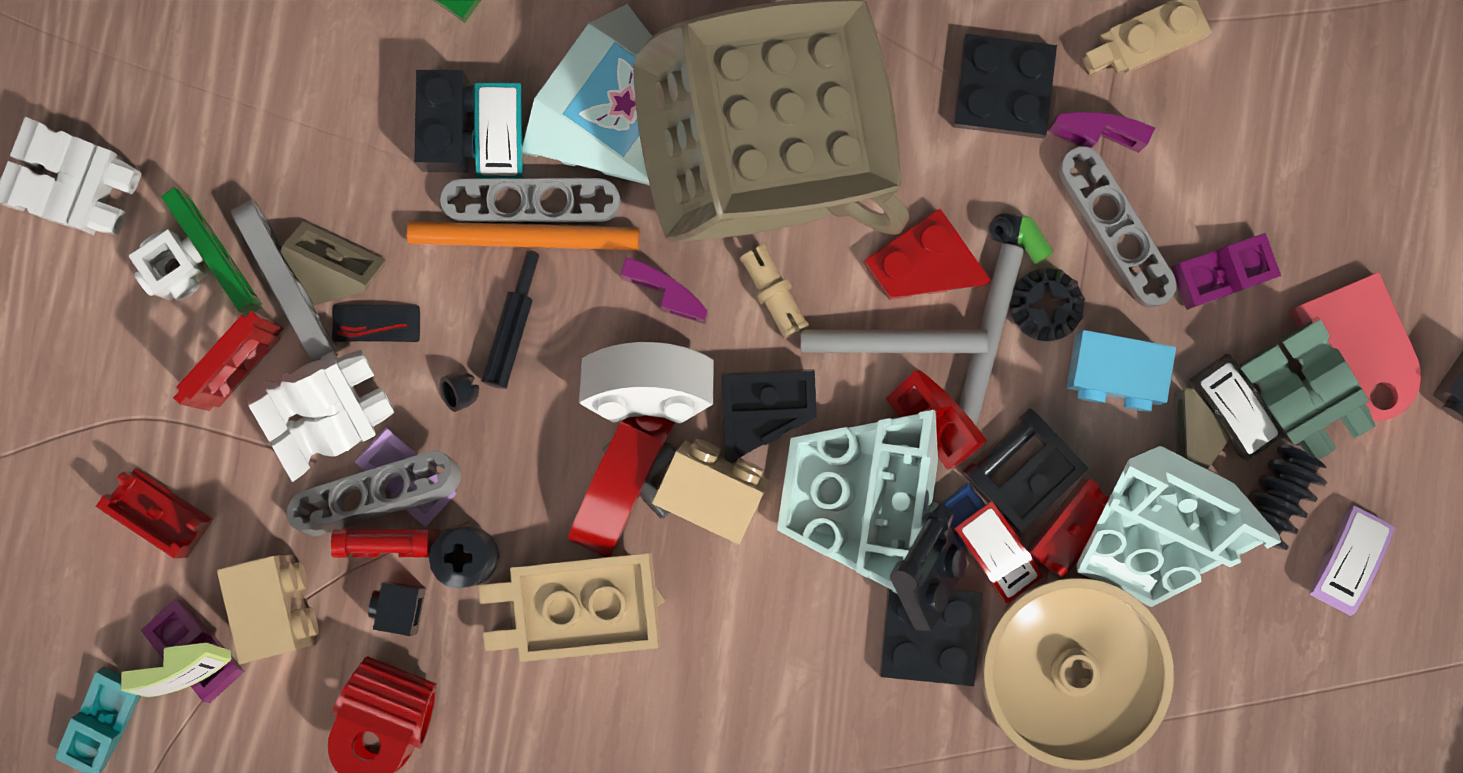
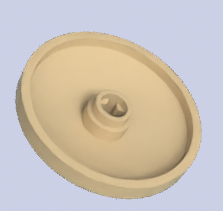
M1066 578L1043 583L1030 589L1014 600L1003 611L993 626L986 642L982 662V682L986 701L992 716L1001 730L1016 746L1028 755L1049 765L1065 769L1088 770L1105 767L1127 758L1140 749L1154 735L1170 705L1174 685V665L1170 646L1163 629L1153 614L1138 599L1119 587L1105 582L1083 578Z

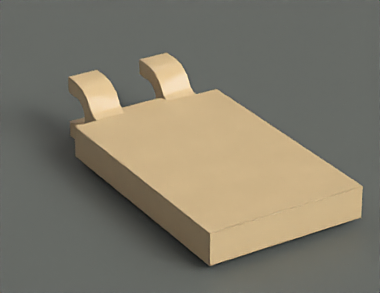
M652 553L510 568L511 582L478 585L480 604L510 601L513 628L483 632L485 651L518 648L519 662L662 647Z

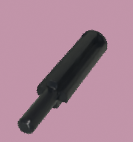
M529 250L526 252L515 291H508L481 380L484 384L494 388L507 389L533 301L532 298L528 297V293L539 260V254L535 251Z

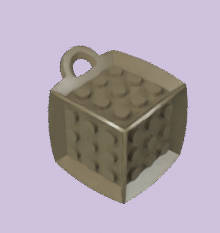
M787 0L720 11L685 20L661 30L650 38L638 53L633 63V75L641 147L654 204L664 236L669 241L706 240L748 235L793 226L830 215L837 217L850 216L858 222L886 234L895 235L902 232L909 221V213L903 203L894 195L901 186L893 99L881 45L872 15L865 0ZM871 199L884 210V213L874 211L859 201Z

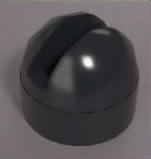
M464 371L455 372L440 379L441 395L451 411L457 412L467 408L479 397V385H471L474 381L472 374Z

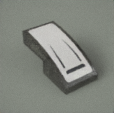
M1226 353L1189 379L1195 391L1219 421L1238 456L1242 459L1249 461L1285 435L1260 394L1231 355Z

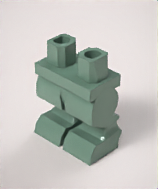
M1317 316L1281 338L1293 359L1299 361L1302 367L1301 371L1306 379L1301 381L1298 375L1292 372L1288 366V360L1277 342L1239 365L1251 383L1258 384L1261 389L1260 396L1294 445L1299 443L1306 453L1319 460L1337 449L1324 429L1326 426L1341 419L1351 436L1356 438L1376 425L1366 405L1370 400L1337 348H1333L1330 344V335L1321 319Z

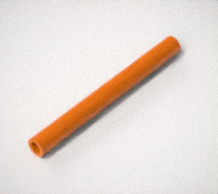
M408 221L407 241L408 244L639 250V227Z

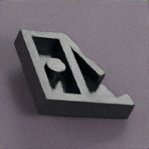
M814 369L721 373L725 460L730 463L736 462L738 458L762 445L771 443L787 431L798 428L817 417Z

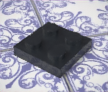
M966 34L963 42L953 127L1044 139L1047 135L1057 45Z
M888 588L879 676L974 686L983 593L953 590L948 599L947 607L941 612L933 630L922 631L914 629L898 594Z

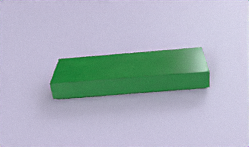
M175 187L163 194L161 198L237 310L248 315L251 311L256 312L261 309L263 303L191 197Z

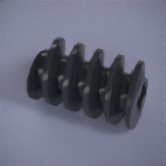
M1281 443L1277 447V453L1283 460L1271 459L1267 464V468L1274 476L1261 475L1258 479V484L1265 493L1251 491L1248 499L1279 536L1282 532L1297 535L1299 530L1289 519L1291 516L1307 518L1308 513L1299 503L1301 500L1316 503L1318 498L1309 489L1310 484L1326 486L1327 481L1318 471L1320 468L1327 467L1320 460L1292 445ZM1280 536L1281 542L1272 547L1287 551L1289 546Z
M458 527L442 533L432 544L429 554L430 569L436 579L445 586L456 589L480 585L489 579L495 571L497 561L500 558L498 546L492 536L481 529L471 527ZM457 552L472 553V563L465 564L464 562L457 561Z

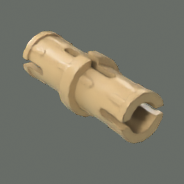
M763 244L756 247V251L752 252L750 250L739 259L746 267L759 291V294L756 296L759 303L766 304L782 334V338L786 339L792 336L794 332L798 333L805 329L809 324L805 321L789 291L792 285L788 279L783 280L767 251V246Z

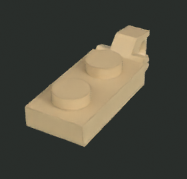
M1172 0L1110 28L1108 32L1099 37L1103 45L1085 53L1086 56L1082 58V61L1089 75L1111 65L1116 74L1123 71L1129 73L1208 37L1212 31L1197 0Z

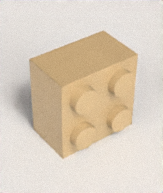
M696 438L692 444L685 440L676 451L652 504L740 545L769 479L761 476L763 473L762 468L740 458H738L736 464L726 461L719 456L721 449L709 442Z
M294 555L270 556L217 570L239 665L315 645L313 636L319 633L318 622L313 608L306 607L303 590L308 588L307 575L302 562L296 563Z

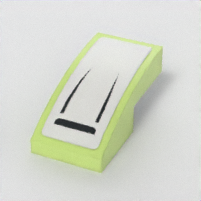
M209 643L164 648L163 667L122 672L121 691L144 697L160 696L179 691L198 683L221 669L231 660V650Z

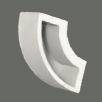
M633 342L606 347L582 358L579 403L613 423L628 417L647 415L663 417L680 424L713 405L714 360L695 350L666 343Z

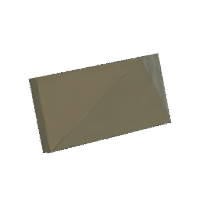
M304 221L281 248V254L314 305L365 292L383 269L386 262L385 259Z
M1195 389L1174 392L1176 453L1208 469L1231 436Z

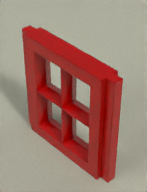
M253 311L246 317L240 315L177 385L176 388L179 391L173 399L180 405L210 411L214 406L220 407L281 339L278 335L284 328L277 322Z

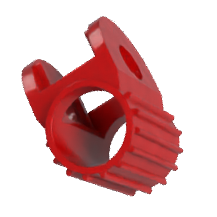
M369 656L364 657L347 681L332 709V714L337 717L328 738V755L337 773H394L403 767L411 757L414 747L421 749L433 714L437 683ZM366 732H371L378 737L380 741L379 753L373 752L366 747L364 742Z

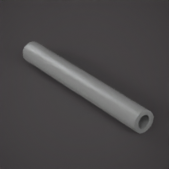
M1010 244L1001 245L979 330H988V353H972L958 404L976 426L1024 249Z
M802 329L801 352L988 353V330Z

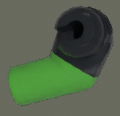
M1001 213L996 215L989 224L988 231L993 240L1001 243L1023 245L1034 264L1039 263L1054 253L1036 222L1031 217Z

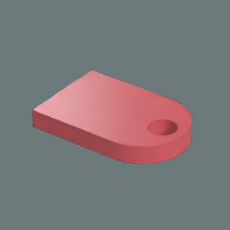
M1379 272L1290 309L1298 328L1317 316L1321 319L1330 335V344L1333 348H1337L1370 400L1366 405L1371 412L1374 422L1393 418L1404 412L1412 404L1420 387V364ZM1376 384H1383L1391 391L1392 401L1385 410L1378 409L1371 401L1370 393Z

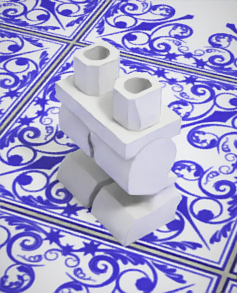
M25 117L10 156L35 168L41 169L43 165L48 171L57 174L55 179L45 174L38 175L29 168L8 161L0 180V204L23 212L27 208L28 212L33 215L92 235L96 231L118 235L125 219V211L106 203L112 188L132 195L141 178V172L123 162V158L111 150L71 136L63 131L55 132L46 125Z
M362 349L345 354L339 358L332 351L322 356L320 360L300 367L292 374H283L282 378L276 382H263L258 387L247 391L248 406L269 442L271 441L275 453L292 482L310 469L309 461L311 455L320 453L325 456L335 457L342 454L361 440L364 442L376 435L374 426L394 413L392 404L382 387L360 398L356 393L354 385L374 376L373 370ZM295 414L304 416L298 421H288L289 417Z

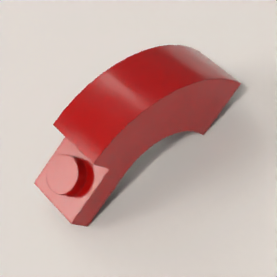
M645 415L628 417L623 422H620L581 503L567 538L568 540L604 557H611L628 524L648 476L675 425L674 421L663 417Z

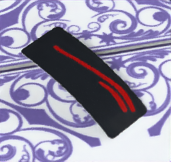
M335 305L333 307L332 339L334 342H418L420 340V307L413 305Z

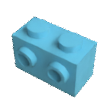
M1082 330L1075 334L1066 389L1078 391L1077 399L1105 403L1106 396L1124 399L1123 407L1151 412L1152 405L1157 406L1167 403L1176 347Z

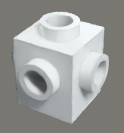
M168 229L151 235L140 244L138 250L129 255V258L138 270L134 275L142 288L150 296L157 295L169 301L174 298L176 301H180L192 295L200 288L198 282L208 275L201 265V262L204 260L188 237L184 239ZM178 261L181 266L170 272L171 265Z

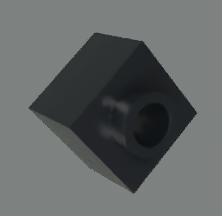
M395 582L381 583L380 591H373L369 604L368 617L375 618L373 630L405 636L416 635L426 588Z

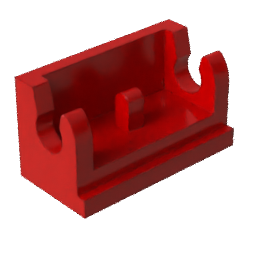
M134 468L132 472L124 471L116 477V480L119 482L116 490L111 495L109 493L103 495L95 507L172 558H188L213 521V518L137 468Z
M1091 478L1079 481L1026 548L1035 561L1058 579H1064L1079 560L1109 500V497L1099 490L1100 485Z

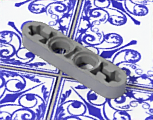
M1079 146L1072 149L1063 157L1059 165L1060 179L1127 289L1137 303L1144 307L1155 308L1167 303L1176 291V280L1147 230L1101 156L1089 147ZM1074 158H1077L1080 163L1088 160L1092 168L1087 172V176L1093 185L1099 179L1104 183V186L1096 188L1086 198L1081 191L1086 190L1089 184L1082 175L1074 177L1070 172L1075 165ZM1101 195L1109 196L1116 202L1117 214L1113 219L1102 220L1094 214L1093 202L1096 197ZM1125 234L1133 235L1140 241L1141 253L1136 259H1126L1119 254L1117 242L1121 236ZM1148 257L1153 263L1145 268L1149 277L1152 280L1160 277L1164 283L1159 289L1160 298L1155 293L1148 295L1144 293L1142 287L1148 282L1142 270L1134 276L1129 270L1142 264Z
M600 178L457 179L446 184L441 191L440 203L446 215L455 222L604 223L616 217L620 211L621 198L618 189L613 183ZM574 188H581V198H594L596 190L603 189L606 197L613 198L612 204H606L604 212L600 213L596 212L593 204H580L582 213L573 214L576 202L572 190ZM464 189L470 198H483L481 189H489L486 197L489 213L481 214L483 211L481 204L466 205L465 212L459 213L458 208L450 204V200L458 198L459 190ZM504 189H514L521 196V204L513 213H502L496 208V197ZM550 189H560L567 195V204L559 213H548L542 208V196Z
M250 199L232 209L231 212L236 224L311 360H320L322 356L332 351L338 356V350L308 294L281 254L282 246L258 204L253 199Z
M437 450L428 451L304 490L290 500L286 516L289 524L294 529L311 537L320 536L332 532L333 529H343L444 498L458 488L461 481V470L459 465L445 453ZM440 466L444 469V472L438 474V482L434 483L428 478L434 476L437 472L436 467ZM414 473H415L416 475H418L419 477H421V479H418V480H417V478L415 477ZM402 476L404 480L402 492L395 498L387 499L385 488L388 482L394 477ZM360 489L362 498L359 506L350 512H345L343 507L345 497L349 492ZM314 505L321 510L311 513V506ZM311 513V521L308 522L305 520V516Z

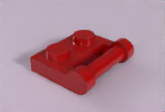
M333 529L331 533V555L333 558H348L350 553L351 557H380V553H398V557L429 558L431 546L439 536V529Z

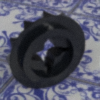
M1042 267L1029 272L1018 281L1012 293L1010 310L1015 324L1024 334L1039 341H1056L1072 333L1083 318L1085 298L1078 286V281L1072 279L1062 269ZM1044 285H1046L1052 299L1066 300V303L1053 310L1052 324H1050V319L1047 317L1044 309H1037V307L1029 308V305H1033L1043 298Z

